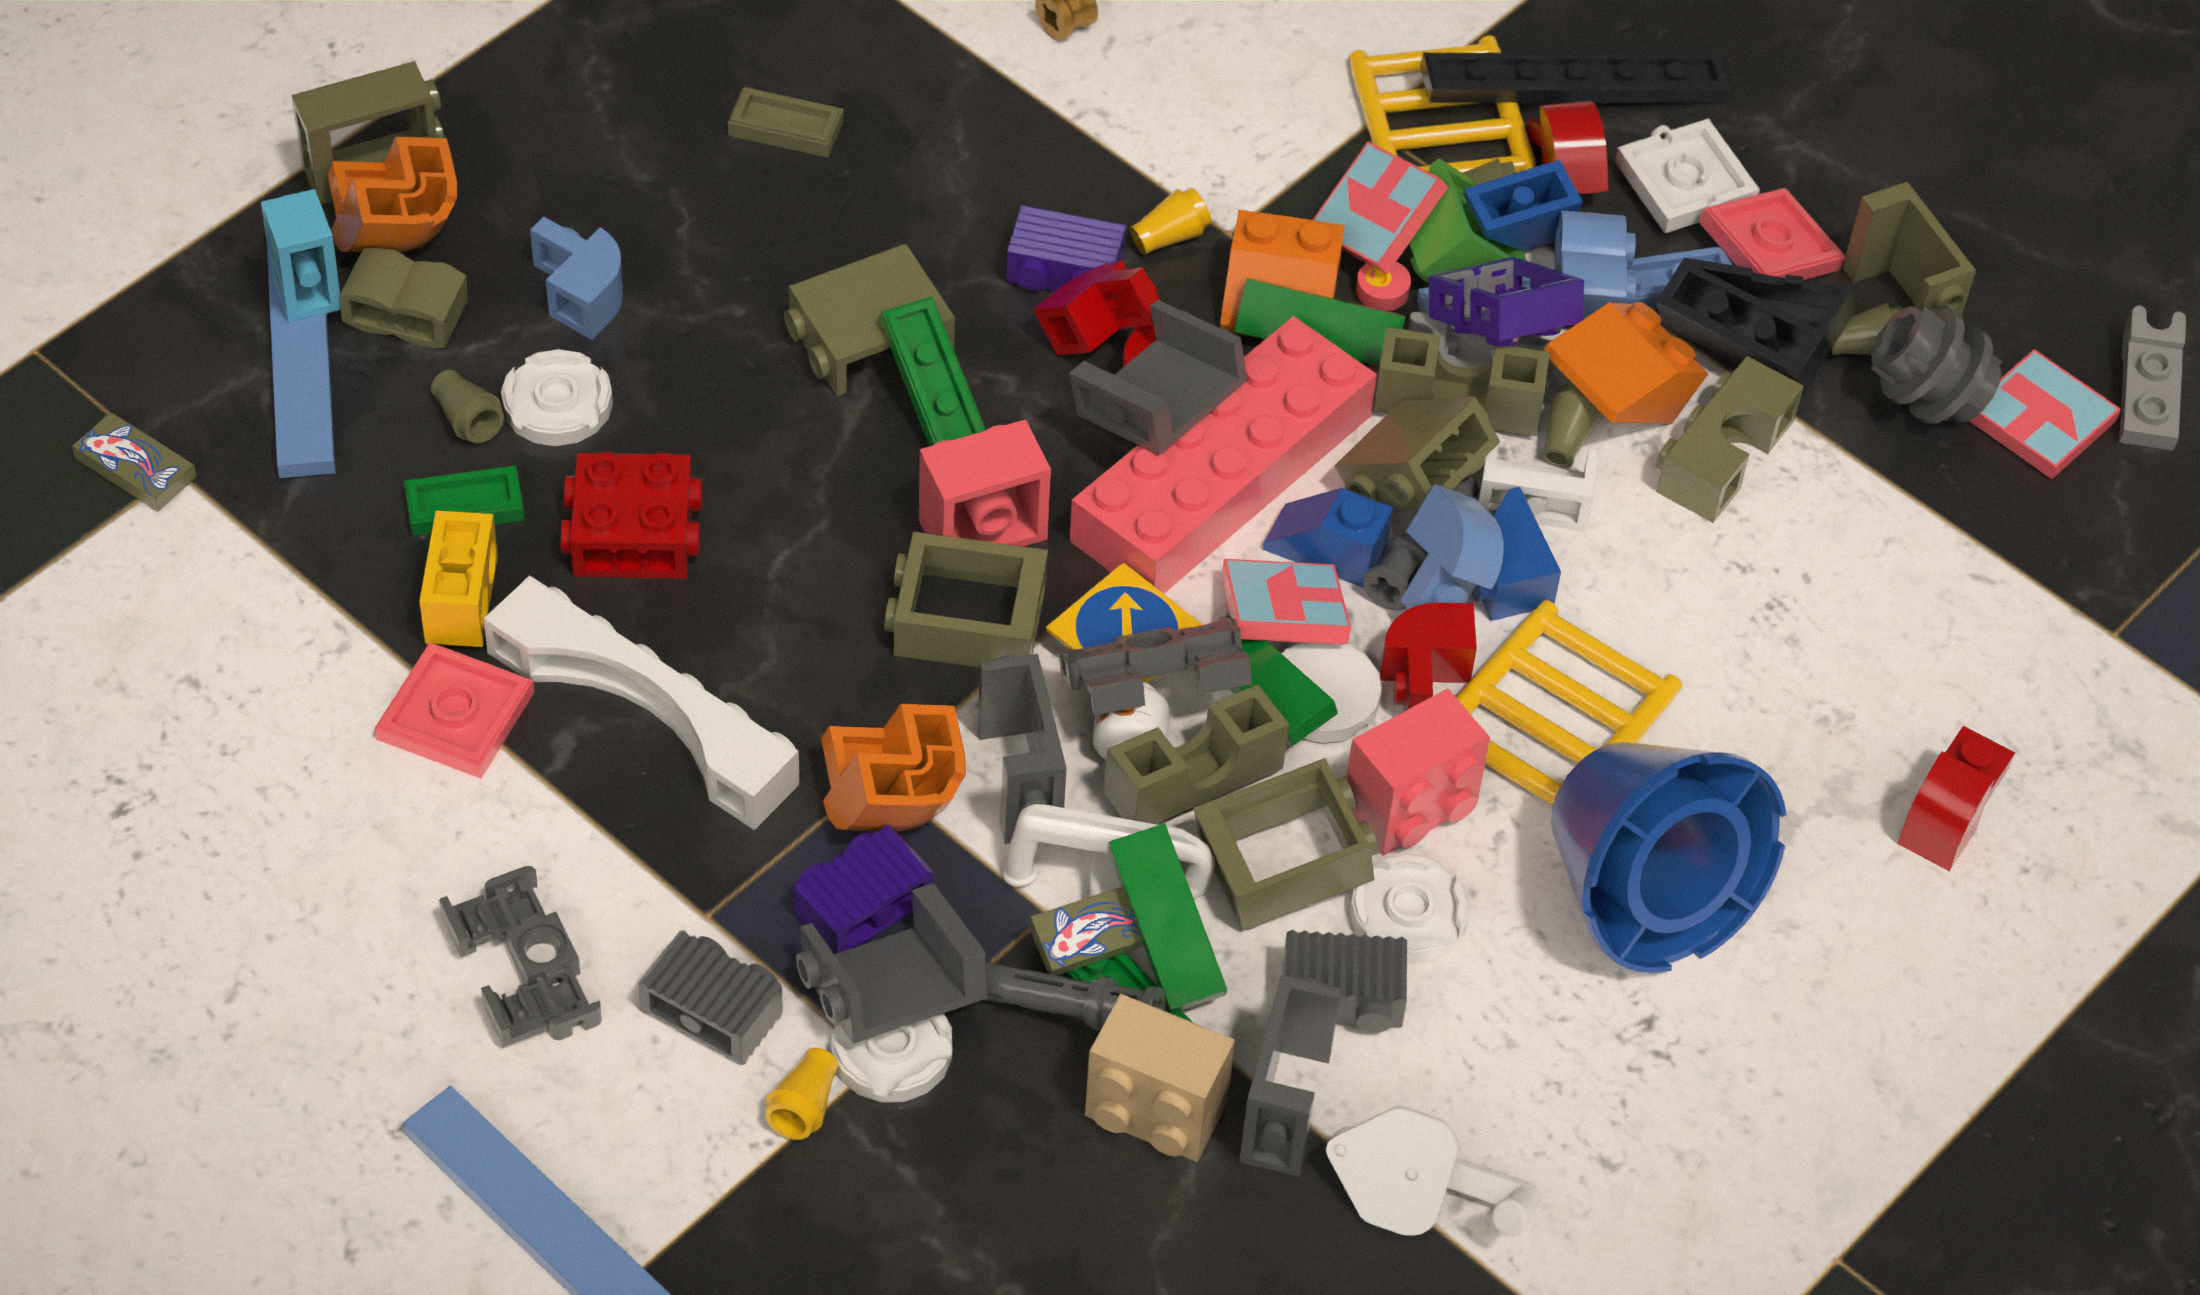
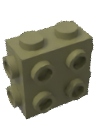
M1475 396L1400 401L1334 466L1342 478L1346 490L1393 507V512L1400 509H1420L1434 484L1453 490L1465 477L1474 474L1485 464L1484 458L1500 443V440L1489 422L1487 412L1479 404Z

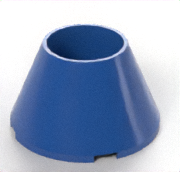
M1618 742L1605 745L1591 752L1570 771L1555 797L1551 814V827L1589 934L1595 944L1608 957L1627 969L1637 972L1658 973L1671 971L1672 965L1669 963L1681 960L1692 954H1695L1700 959L1711 954L1733 937L1751 918L1767 895L1779 870L1785 845L1778 840L1780 816L1783 817L1787 814L1782 794L1775 781L1761 767L1745 757L1725 752Z

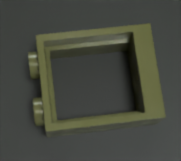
M415 61L291 95L302 168L311 189L316 190L321 205L333 201L327 176L332 161L384 163L395 137L444 138L441 124L438 118L434 117V112L441 110L437 88L432 79L424 81ZM408 110L409 130L332 151L329 131Z
M913 532L909 553H899L897 557L894 586L901 587L899 598L889 597L886 608L884 630L894 632V656L980 667V662L995 660L1006 655L1024 656L1033 654L1046 590L1048 550ZM930 575L1017 587L1011 625L915 612L922 576Z
M1325 758L1193 808L1198 837L1211 848L1215 856L1214 873L1242 931L1375 880L1372 856L1379 854V848L1373 830L1367 820L1360 823L1357 822L1352 810L1356 809V802L1350 785L1344 776L1335 778ZM1322 808L1342 850L1255 882L1235 841Z

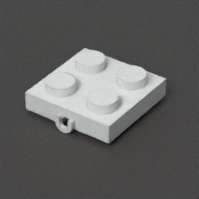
M1709 119L1674 130H1670L1668 126L1663 125L1656 128L1649 138L1617 147L1615 163L1664 233L1699 223L1704 208L1758 195L1760 191ZM1662 133H1664V137H1665L1663 140H1662V138L1659 136V135L1662 134Z

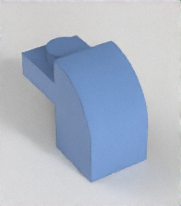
M543 217L530 229L533 265L550 275L546 279L549 316L592 340L613 320L622 306L623 282L619 247L613 237L602 228H599L585 240L573 229L562 227Z
M1434 484L1406 530L1428 552L1427 557L1400 600L1407 609L1425 603H1466L1476 585L1493 589L1502 566L1504 553L1501 528L1493 515L1475 498Z

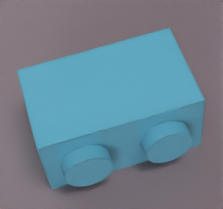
M312 189L262 201L261 206L271 274L288 322L341 310L333 235L316 190Z

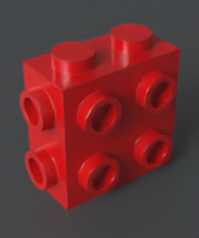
M612 452L577 453L576 475L565 477L564 488L565 509H573L572 520H562L561 553L572 555L573 577L687 579L688 556H699L700 525L699 522H690L691 512H701L702 478H692L690 455H672L668 453L615 454Z

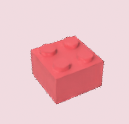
M1026 419L1008 425L993 426L980 433L955 440H944L931 447L920 449L919 522L925 533L1022 547L1047 540L1051 468Z
M1449 689L1436 694L1352 739L1346 776L1356 802V809L1352 810L1358 823L1365 820L1368 821L1375 835L1379 853L1382 856L1401 846L1404 848L1414 846L1430 830L1449 820L1451 822L1462 820L1474 810L1478 803L1490 736Z

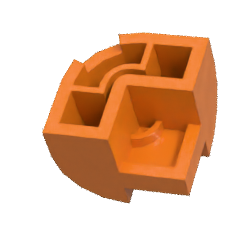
M395 137L384 163L332 161L327 173L337 217L331 231L335 244L342 252H362L365 248L393 249L398 252L420 249L441 231L457 200V179L447 138Z
M900 704L884 728L829 726L821 737L831 790L824 798L823 803L827 816L836 829L881 831L885 825H890L895 831L900 832L921 827L946 809L966 776V756L955 706Z

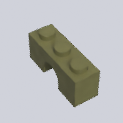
M1386 327L1373 411L1389 413L1400 401L1475 396L1479 404L1487 412L1493 429L1536 436L1545 392L1550 352L1513 346H1495L1493 358L1488 364L1479 368L1466 369L1448 363L1441 356L1439 351L1441 335Z
M1746 356L1733 373L1725 371L1717 381L1711 395V400L1706 407L1698 404L1690 414L1684 427V433L1679 440L1670 438L1662 448L1656 461V467L1661 469L1656 492L1714 523L1741 489L1749 458V453L1731 443L1748 444L1769 454L1795 421L1804 386L1749 356Z
M1255 685L1208 705L1207 719L1204 726L1196 736L1181 746L1174 748L1159 727L1108 748L1103 793L1121 818L1157 824L1283 769L1289 723L1261 687Z

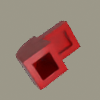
M1592 101L1541 105L1540 118L1528 120L1529 141L1542 147L1543 165L1560 160L1578 194L1608 191L1605 135L1595 104Z
M1118 260L1091 269L1070 280L1036 306L1033 311L1057 356L1090 353L1118 329L1154 326L1150 306L1155 301H1160L1157 295L1156 286L1147 276L1143 267L1127 269L1123 260Z
M1425 603L1406 610L1392 622L1385 638L1379 677L1380 681H1393L1394 705H1403V709L1406 711L1433 697V682L1469 683L1477 651L1474 603Z
M1962 726L1946 752L1941 751L1922 783L1908 812L1897 844L1950 872L1976 832L1983 809L2010 768L2015 752Z

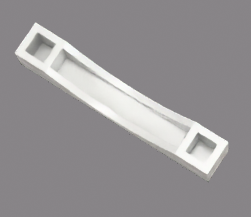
M529 576L483 619L487 653L521 676L529 678L533 682H563L598 688L622 696L653 713L668 725L691 751L703 775L709 800L753 830L799 786V751L795 749L788 738L778 732L770 733L750 720L746 712L738 705L731 702L724 703L706 691L702 684L692 675L678 673L660 661L658 656L649 647L643 644L635 645L617 633L613 626L603 617L589 615L574 605L560 589L556 587L548 588Z

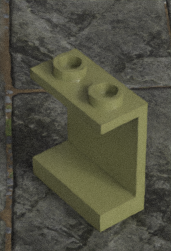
M1908 181L1861 198L1842 268L1850 280L1856 283L1890 271L1915 306L1921 311L1925 307L1930 310L1938 306H1948L1962 316L1976 270Z
M907 244L789 286V310L784 312V320L788 332L794 341L801 340L808 350V359L814 374L819 379L825 378L836 396L847 393L846 364L890 348L879 320V316L884 310L933 296L954 349L955 316Z

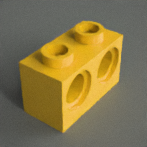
M452 511L435 512L420 596V609L426 644L431 642L441 645L483 647L485 637L483 619L489 613L498 559L493 514Z

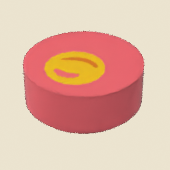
M1395 262L1388 274L1366 263L1358 272L1357 297L1365 306L1385 311L1396 310L1408 300L1411 285L1410 274L1398 262Z

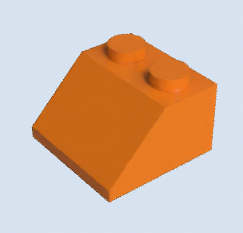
M1239 209L1230 253L1220 329L1228 330L1233 334L1246 335L1234 332L1247 278L1334 298L1345 225Z
M1609 302L1549 342L1543 350L1550 352L1549 360L1611 423L1673 424L1709 374L1694 359L1696 357L1695 351L1681 339L1672 337L1659 324L1661 318L1657 312L1641 302H1634L1633 304Z

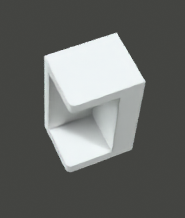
M1496 433L1500 440V433ZM1499 444L1485 457L1478 502L1493 516L1508 490L1520 487L1538 525L1587 531L1594 498L1600 448L1588 447L1583 472L1497 459Z

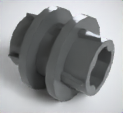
M1913 306L1906 307L1896 313L1880 331L1871 354L1873 363L1871 369L1881 376L1882 393L1896 404H1909L1910 412L1923 423H1939L1943 420L1948 422L1950 418L1957 423H1965L1981 413L1993 399L2000 384L2001 369L1999 365L2002 361L1992 354L1991 337L1977 326H1964L1963 317L1950 307L1938 306L1930 310L1925 307L1921 311Z

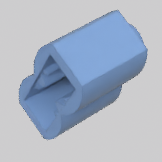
M1561 210L1555 236V270L1584 279L1583 319L1609 302L1634 303L1636 274H1628L1627 265H1632L1634 260L1636 237L1635 233H1627L1625 216Z

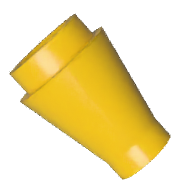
M1190 187L1184 191L1176 189L1141 221L1129 227V232L1137 249L1143 255H1146L1153 250L1202 236L1203 229L1211 225L1212 219L1206 203L1194 188Z
M813 1047L807 1049L797 1065L767 1095L766 1121L778 1134L789 1139L801 1140L807 1138L811 1132L820 1129L823 1124L833 1078L839 1068L838 1061L834 1055L822 1048Z

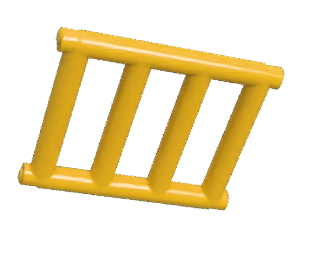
M1485 36L1476 45L1367 56L1364 50H1356L1349 55L1351 72L1372 144L1398 156L1396 151L1507 139L1512 156L1498 157L1500 163L1512 161L1516 173L1536 167V160L1518 103H1496L1500 115L1498 119L1390 130L1385 113L1474 103H1429L1425 88L1379 93L1374 76L1421 71L1420 62L1423 53H1501L1495 37ZM1498 158L1448 164L1463 173ZM1431 165L1418 167L1428 172Z
M1543 600L1461 690L1456 698L1470 714L1479 705H1482L1576 764L1591 752L1597 750L1496 688L1504 676L1513 669L1614 730L1615 734L1605 745L1618 742L1637 743L1674 700V697L1683 687L1682 682L1672 674H1667L1664 678H1661L1558 616L1557 606L1549 600ZM1544 633L1647 696L1630 714L1527 650ZM1490 740L1485 764L1553 806L1555 797L1562 784Z

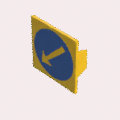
M1123 562L1046 627V631L1068 649L1074 650L1115 642L1114 637L1166 627L1177 630L1203 624ZM1155 676L1145 677L1143 682L1148 683Z

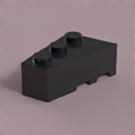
M1686 257L1683 258L1656 301L1661 318V326L1738 366L1746 356H1749L1803 385L1801 398L1856 311L1854 285L1837 283V286L1803 281L1801 276L1786 274L1785 278L1753 273L1752 268Z

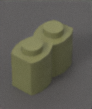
M365 248L362 250L339 295L342 321L368 333L379 335L394 334L409 343L430 348H445L468 301L466 275L447 263L414 262L393 249Z

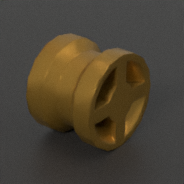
M1035 0L1036 13L1041 25L1053 39L1058 41L1071 36L1074 28L1077 26L1086 28L1096 23L1098 19V8L1095 0Z

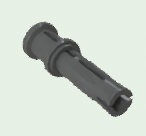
M1467 476L1453 491L1476 498L1479 488L1476 481L1471 476ZM1407 532L1397 535L1390 540L1385 549V558L1380 565L1371 567L1363 578L1364 589L1368 596L1382 607L1392 610L1404 607L1400 600L1428 555V552Z
M990 961L986 963L987 999H984V1001L1007 1003L1023 1008L1083 1019L1085 1024L1095 1031H1101L1120 994L1165 1011V993L1163 988L1157 986H1149L1145 991L1117 985L1115 979L1106 976L1096 978L1092 982L1027 969L1012 968Z

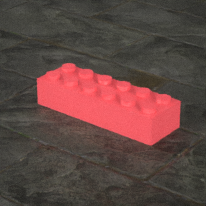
M1293 316L1244 357L1247 381L1161 455L1137 445L1072 499L1070 542L1110 572L1124 562L1165 594L1371 417L1377 374Z

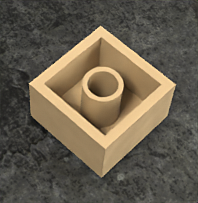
M1120 994L1089 1053L1085 1116L1094 1119L1099 1126L1110 1132H1125L1145 1140L1163 1154L1175 1157L1181 1155L1198 1162L1227 1105L1235 1040Z

